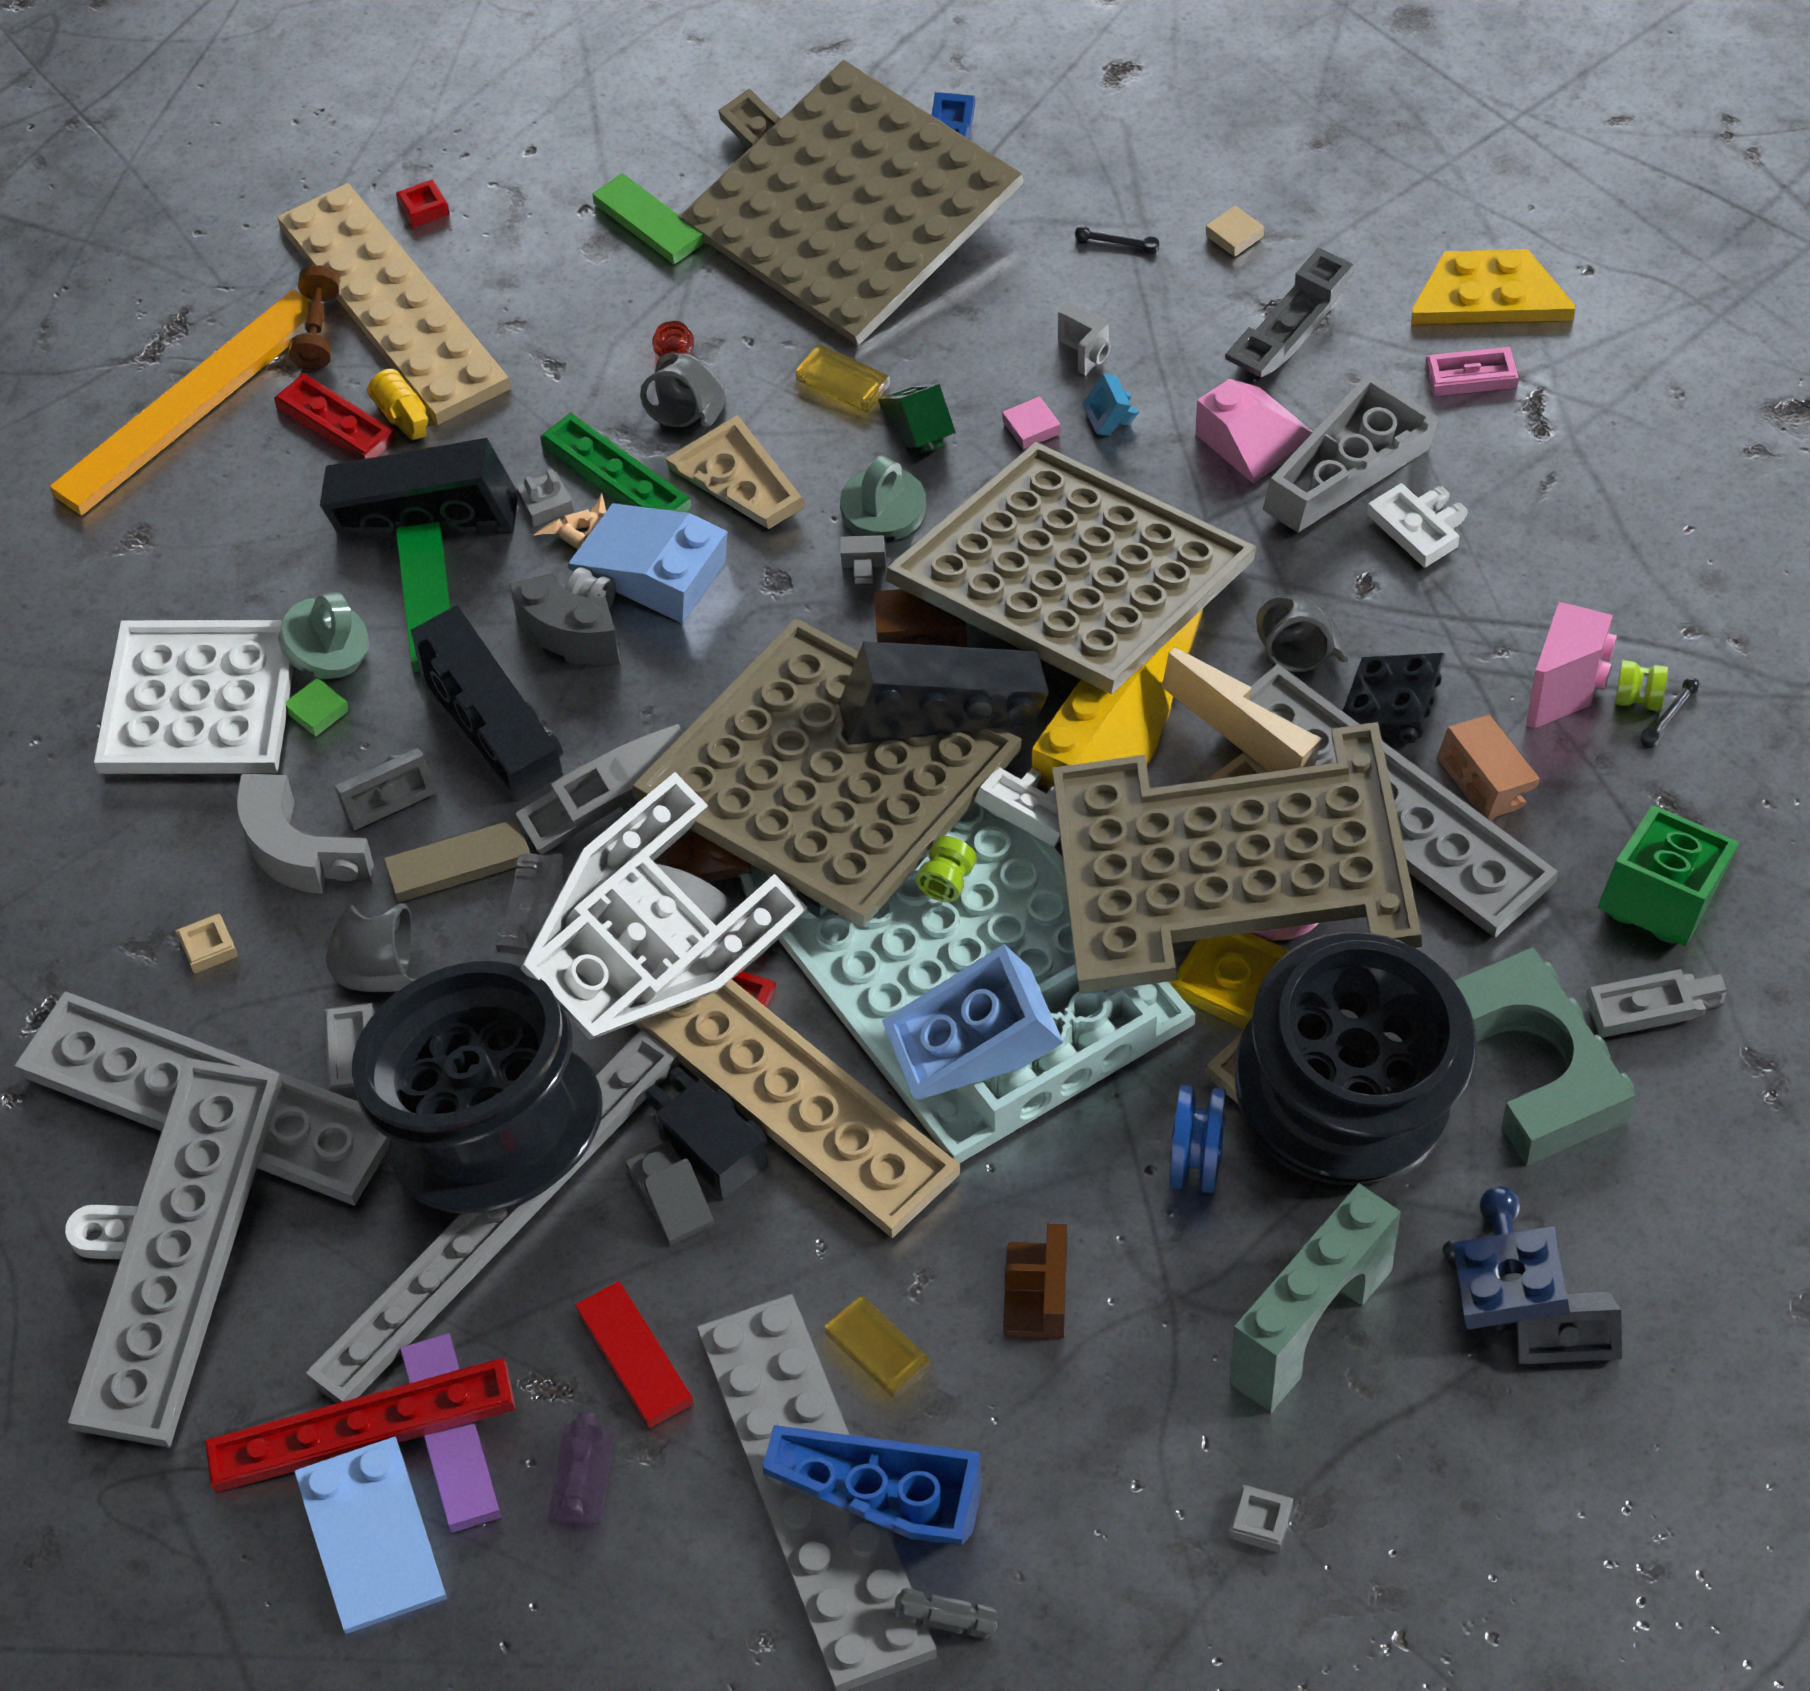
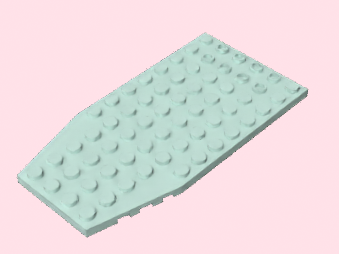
M976 802L945 835L967 843L977 855V862L969 876L963 877L964 888L956 901L948 903L934 900L925 895L917 886L916 876L921 866L925 862L930 861L928 854L864 928L840 914L836 915L833 910L820 904V918L815 917L806 910L778 939L937 1145L959 1164L1195 1025V1013L1169 982L1080 993L1063 857L1053 846L1032 834L1030 835L1004 818L994 816L988 809ZM752 864V874H742L738 877L746 899L772 877ZM785 884L796 895V889ZM771 919V924L774 926L777 922ZM1006 945L1031 968L1063 1043L1021 1069L916 1100L911 1094L882 1020L999 946Z

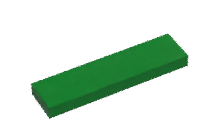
M571 412L540 436L542 447L622 505L687 512L691 508L690 498Z
M439 522L396 528L413 672L420 671L410 630L450 609L442 533Z

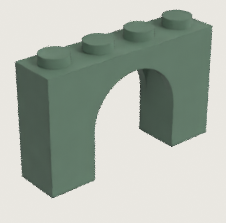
M1534 947L1454 980L1470 1008L1476 1030V1042L1505 1031H1526L1539 1035L1551 1042L1565 1059L1567 1070L1560 1078L1506 1102L1501 1128L1526 1166L1630 1120L1636 1097L1631 1079L1626 1073H1620L1610 1059L1605 1041L1599 1035H1594L1584 1021L1583 1011L1574 998L1567 997L1559 985L1558 975L1554 967L1547 961L1543 962Z
M1357 1184L1234 1326L1230 1385L1272 1413L1302 1377L1304 1353L1309 1337L1323 1312L1339 1291L1363 1306L1391 1273L1401 1214L1400 1210L1361 1184Z

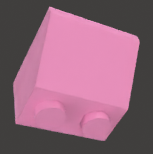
M1563 602L1558 603L1535 670L1526 723L1527 727L1537 728L1591 706L1596 688L1605 690L1612 664L1604 661H1611L1617 641V635L1609 634L1613 615Z

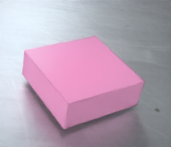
M1040 396L1002 412L1003 423L1023 450L1035 442L1040 443L1061 434L1059 421Z

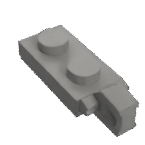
M1682 969L1590 987V989H1587L1586 1000L1599 1036L1602 1038L1692 1020L1703 1016L1706 1010L1724 1005L1727 988L1721 974L1694 979L1693 974H1683Z

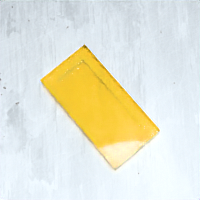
M818 344L796 369L797 381L866 413L890 386L888 375L821 344Z
M863 1295L859 1296L825 1325V1334L894 1400L932 1368L931 1359Z

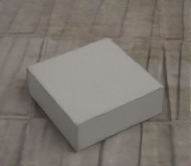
M1242 1484L1228 1539L1280 1553L1294 1498Z

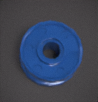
M1181 1084L1171 1141L1169 1183L1171 1189L1182 1190L1186 1183L1189 1168L1200 1169L1202 1192L1215 1194L1223 1148L1226 1089L1213 1088L1205 1110L1196 1109L1194 1086Z

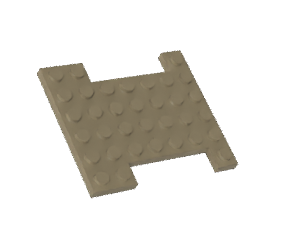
M1378 722L1332 728V743L1336 763L1150 789L1145 755L1053 767L1080 993L1176 981L1177 974L1172 943L1366 917L1369 933L1384 935L1402 941L1414 948L1422 947V934Z

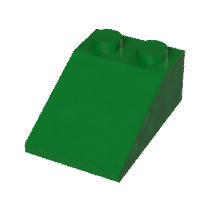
M1652 805L1616 859L1597 908L1608 912L1612 918L1619 922L1633 923L1653 932L1658 939L1664 942L1678 943L1686 947L1697 929L1740 842Z

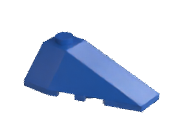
M774 1425L763 1464V1474L909 1539L962 1546L973 1533L982 1491L980 1452Z

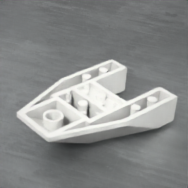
M676 772L582 850L520 968L527 976L537 980L541 978L553 991L558 1004L566 1009L570 1020L589 1040L717 992L772 946L808 908L774 874L716 926L653 861L691 828L708 805ZM771 919L777 922L774 926L771 924Z

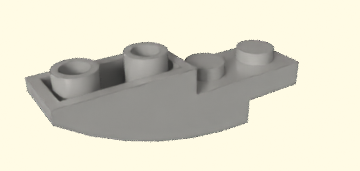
M679 724L638 738L582 765L551 783L554 790L516 812L537 851L543 855L619 807L625 812L640 802L633 798V784L684 733Z

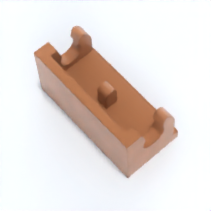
M1490 714L1449 726L1436 757L1474 808L1490 821H1493L1497 816L1523 807L1527 802L1522 795H1517L1536 788L1540 781V778Z

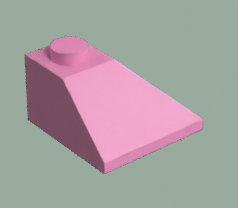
M1228 379L1197 400L1195 435L1252 483H1255L1285 463L1313 433L1311 429L1260 387Z

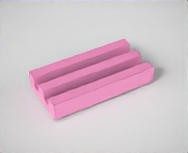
M1510 347L1426 355L1425 367L1426 371H1429L1428 379L1429 383L1432 384L1431 391L1433 397L1512 389L1518 386L1519 377Z

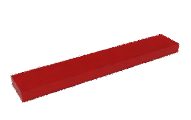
M499 1358L205 1440L211 1487L215 1493L295 1472V1470L395 1436L399 1443L515 1411L516 1407L507 1363L504 1358Z

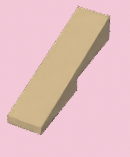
M1176 647L1168 653L1162 688L1267 771L1273 772L1315 766L1322 738L1251 702L1249 699L1252 687Z

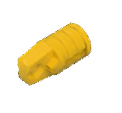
M386 369L377 373L370 380L367 387V393L380 408L389 422L397 425L411 440L425 437L427 434L428 417L426 416V408L420 398L397 370Z

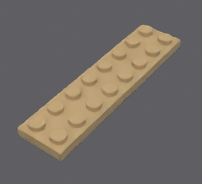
M349 183L277 216L280 229L310 266L322 265L338 273L341 282L336 299L392 369L397 370L414 393L420 398L426 411L437 425L511 389L507 374Z
M730 980L715 993L633 1023L640 1030L642 1029L677 1053L679 1062L699 1079H702L714 1091L721 1089L725 1092L740 1113L749 1120H753L764 1133L891 1238L899 1233L960 1175V1164L733 980Z

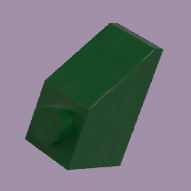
M940 384L914 385L878 398L881 409L905 447H919L921 453L931 451L945 445L944 437L956 433Z

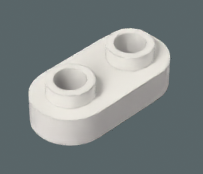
M87 1205L81 1207L69 1217L66 1223L65 1234L73 1250L82 1257L121 1259L138 1206ZM102 1231L98 1239L87 1240L91 1232Z

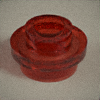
M680 321L664 322L657 327L652 338L653 350L659 357L671 352L689 354L694 348L693 334Z

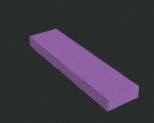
M450 1333L400 1348L410 1383L460 1369ZM475 1422L425 1435L451 1533L502 1518Z

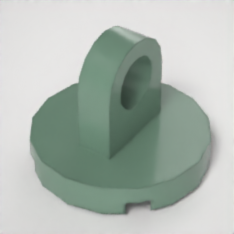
M884 455L879 456L871 463L867 470L861 471L849 479L842 489L840 497L842 519L845 526L856 536L884 535L885 538L894 536V540L901 539L918 529L925 518L926 493L921 482L911 473L902 470L900 464Z
M339 592L321 595L317 598H308L294 604L284 615L278 636L282 653L293 666L301 671L303 668L314 672L313 676L322 679L342 678L355 672L367 653L369 635L365 623L355 611L349 608L347 601Z

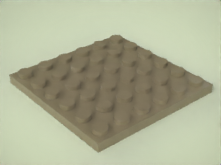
M843 59L683 211L679 218L702 232L704 242L859 346L1024 184L1021 172Z
M1035 442L887 567L886 581L1019 649L1038 652L1040 659L1112 695L1254 561L1256 546Z
M795 618L633 784V798L641 801L676 772L708 805L691 826L690 830L771 876L775 874L783 883L864 928L928 856V852L936 838L945 836L975 803L974 799L981 785L999 768L1004 770L1021 751L1022 739L1002 728H991L848 745L838 703L859 651Z

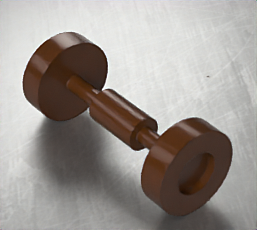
M322 265L307 266L299 274L298 290L302 295L313 301H310L307 307L305 330L308 333L293 337L290 341L288 353L290 360L295 365L311 370L324 368L330 363L332 346L327 339L317 335L322 330L325 307L321 301H329L337 297L341 282L340 276L336 271Z

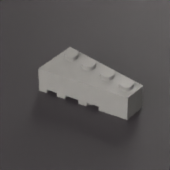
M1367 373L1270 478L1262 510L1296 532H1300L1428 451L1440 417L1370 373Z

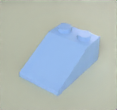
M612 503L568 563V569L575 571L577 568L583 567L590 570L593 577L600 578L605 576L615 581L617 593L683 624L726 563L728 531L686 512Z
M1004 944L882 1020L911 1094L916 1100L1021 1069L1063 1043L1031 968Z
M396 1436L295 1470L309 1522L345 1634L447 1599Z

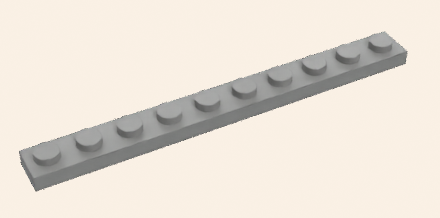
M641 1029L596 1075L602 1092V1116L595 1138L580 1161L553 1186L526 1202L495 1211L461 1213L305 1373L308 1382L336 1404L358 1398L401 1353L400 1348L409 1345L645 1101V1090L653 1084L658 1087L668 1077L669 1072L679 1065L678 1054Z

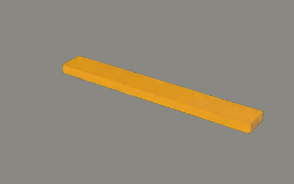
M292 289L49 486L52 495L81 516L287 349L293 337L306 333L307 307L311 300Z

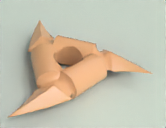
M602 493L597 503L591 509V512L587 509L565 515L563 520L558 518L533 535L559 533L561 539L578 550L606 513ZM579 528H589L585 534L577 531Z

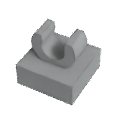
M552 469L546 470L547 475L534 480L530 476L526 477L523 484L516 486L518 498L533 526L574 512L569 494L557 472H554Z
M884 535L840 537L842 568H854L855 586L873 585V567H886Z

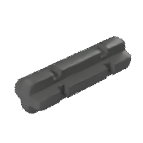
M909 1588L902 1589L895 1598L894 1615L902 1621L916 1623V1620L920 1619L922 1625L962 1634L963 1629H966L969 1636L987 1639L991 1634H994L997 1627V1611L989 1606L976 1604L975 1608H971L972 1606L969 1602L931 1593L928 1598H925L924 1592Z

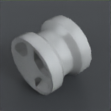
M580 567L569 577L565 589L572 594L588 598L606 596L610 610L615 597L616 585L613 579L605 576L600 578L593 577L590 570Z

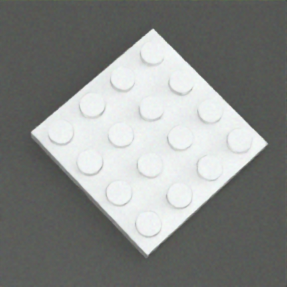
M282 620L121 621L94 759L97 773H278L287 715L286 701L289 700L294 666L282 653L278 639Z

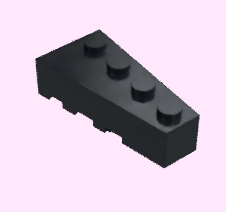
M488 438L327 465L320 507L337 533H393L394 526L407 527L439 522L440 526H458L459 533H477L478 526H497L498 533H514L518 494Z
M458 605L410 630L423 686L516 802L563 776L560 763L563 749L559 740L553 732L545 731L531 705L524 701Z
M863 641L838 704L848 745L1034 724L1049 692L1038 652Z

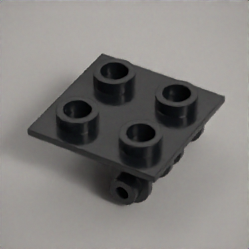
M1426 653L1362 657L1342 711L1360 725L1378 722L1379 726H1395L1401 741L1414 743L1416 739L1422 737L1424 732L1423 718L1430 715L1431 706L1434 704L1435 689L1442 681L1440 670L1445 654Z

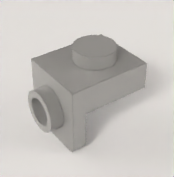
M1067 301L1058 310V341L1078 350V372L1087 375L1096 364L1100 365L1106 360L1111 349L1109 322L1096 316L1091 311L1082 309Z

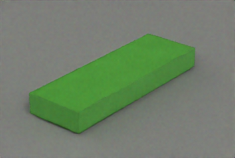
M621 173L592 193L593 203L672 264H676L704 244L702 232L679 218L677 213L624 173Z

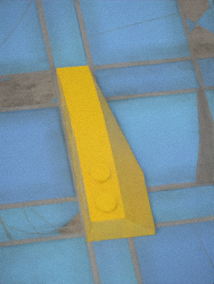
M1203 609L1112 695L1082 679L1032 748V768L1041 773L1039 785L1048 789L1054 786L1053 767L1145 755L1148 767L1157 754L1161 742V734L1164 724L1168 720L1174 697L1162 688L1168 653L1176 647L1189 654Z

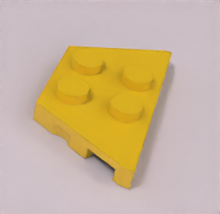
M1528 249L1444 251L1412 308L1411 325L1574 320L1575 304Z

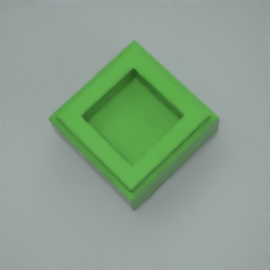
M318 677L286 701L287 714L315 737L349 711L347 701Z

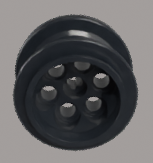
M1339 932L1316 937L1298 945L1280 958L1264 978L1257 992L1252 1017L1239 1040L1235 1058V1089L1239 1108L1246 1125L1259 1144L1272 1157L1292 1171L1310 1179L1335 1185H1357L1358 1183L1364 1185L1379 1182L1401 1173L1420 1159L1436 1143L1445 1129L1453 1104L1463 1093L1472 1075L1476 1059L1477 1042L1470 1008L1457 984L1441 966L1423 952L1402 941L1374 933ZM1340 1010H1350L1358 1018H1349L1343 1015ZM1299 1031L1311 1032L1317 1037V1040L1307 1039ZM1385 1033H1393L1402 1041H1393ZM1388 1077L1398 1078L1402 1080L1406 1084V1086H1396L1389 1080Z
M473 961L448 966L422 976L396 992L373 1014L356 1043L352 1059V1077L362 1113L378 1132L390 1139L391 1165L402 1187L412 1197L429 1207L452 1213H482L526 1202L553 1186L580 1161L590 1147L599 1128L603 1107L600 1084L588 1063L572 1051L573 1031L570 1017L566 1009L558 1004L553 991L541 978L537 980L527 976L520 969L521 966L499 961Z

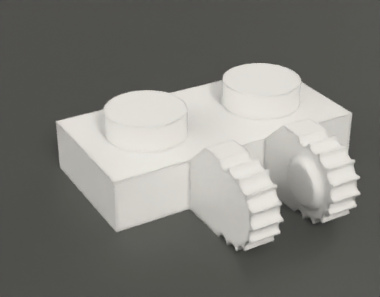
M1400 483L1369 502L1367 515L1425 568L1458 547L1460 536L1453 529L1464 521L1465 517H1467L1468 509L1460 502H1456L1451 507L1449 506L1435 514L1449 500L1450 493L1444 487L1438 486L1418 498L1404 484Z
M1002 768L992 773L979 788L974 802L988 809L994 816L1004 818L1030 835L1032 834L1055 847L1061 840L1055 785L1049 789L1047 794L1038 790L1037 786L1040 782L1041 773L1033 768L1022 779L1017 778Z

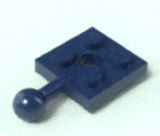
M1505 1186L1489 1188L1480 1199V1212L1483 1218L1493 1225L1494 1236L1454 1242L1467 1330L1570 1313L1555 1226L1514 1232L1513 1221L1519 1214L1520 1201L1516 1193ZM1517 1273L1522 1275L1521 1278L1515 1281L1506 1282L1500 1280L1507 1274Z

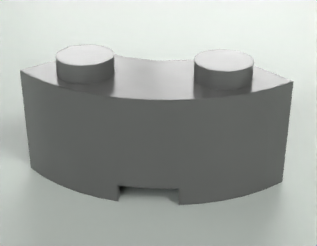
M553 573L509 583L518 624L528 640L538 649L544 651L546 648L553 653L565 656L566 662L576 665L607 666L620 663L615 628L606 596L588 598L572 594L559 585Z

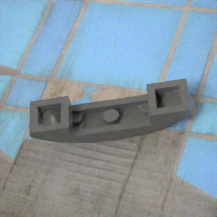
M1318 247L1295 273V285L1256 330L1250 327L1247 328L1227 351L1225 359L1259 377L1268 375L1276 370L1304 344L1324 319L1347 283L1354 264Z

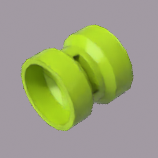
M1622 660L1615 705L1629 707L1633 703L1643 704L1647 710L1661 712L1668 666L1654 664L1650 668L1640 667L1635 661ZM1645 675L1647 676L1644 696H1640Z
M941 836L936 838L928 852L930 861L925 862L921 866L916 876V884L925 895L932 899L950 903L956 901L964 888L963 877L969 876L977 862V855L967 843L951 836Z

